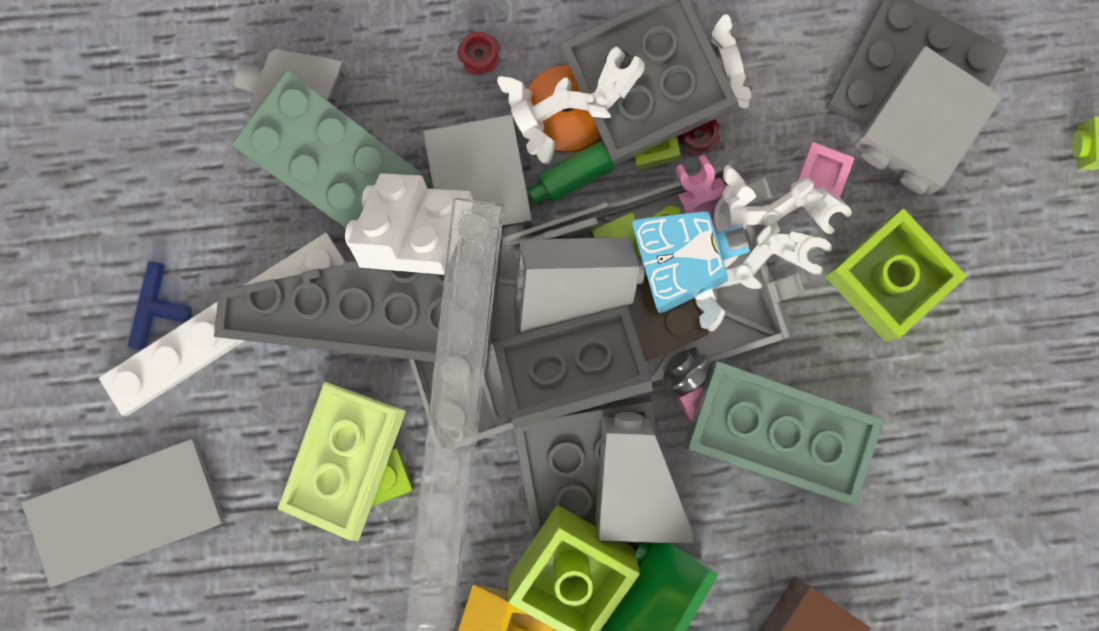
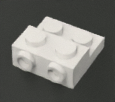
M380 173L375 185H368L363 191V211L358 220H350L345 231L346 243L350 247L360 268L446 275L475 203L470 191L428 189L423 177L420 175Z

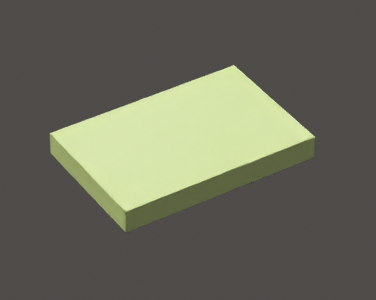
M324 381L277 509L350 541H359L406 411Z

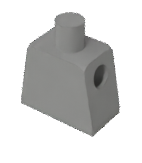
M277 49L269 52L264 68L242 62L237 69L234 85L236 88L253 93L250 102V109L253 112L256 111L286 70L336 108L349 77V72L342 61Z

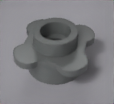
M696 347L688 351H681L670 360L663 378L666 382L672 381L671 386L674 389L690 392L700 386L710 372V368L706 364L708 358L705 354L699 355L700 351Z

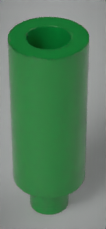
M598 141L538 174L540 182L526 190L534 205L548 197L554 203L613 171L615 166L603 143Z

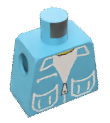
M706 211L632 221L654 302L659 313L666 312L727 282L728 275L723 260L750 252L742 225L715 233L710 214Z

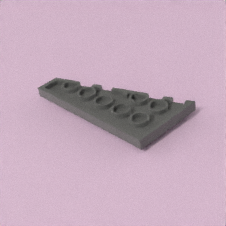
M499 227L486 230L483 233L461 237L446 275L360 268L357 261L354 260L338 266L314 269L294 276L276 280L270 279L219 291L214 337L489 368L504 229Z

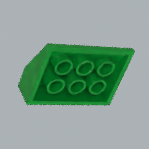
M638 542L635 547L640 575L600 631H686L718 575L701 558L676 543Z

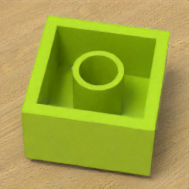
M903 208L889 216L834 266L825 277L877 334L887 342L900 339L960 284L967 275Z
M556 505L508 576V603L558 631H600L640 575L635 549L622 541H599L596 526Z

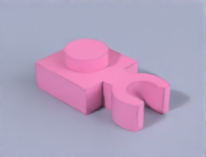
M702 155L699 157L702 168L695 176H688L682 164L676 166L677 177L683 188L687 190L678 196L685 214L709 212L714 227L715 207L722 198V192L726 186L721 177L714 180V168L708 158Z

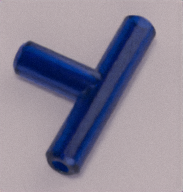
M147 262L128 341L129 348L138 350L146 348L153 316L183 323L191 319L192 308L190 306L158 299L165 271L163 263Z

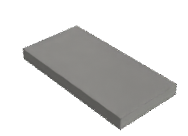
M197 439L184 441L21 502L50 588L226 523Z

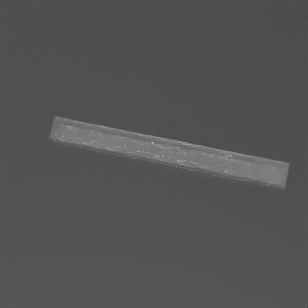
M455 198L452 203L405 631H454L504 204Z

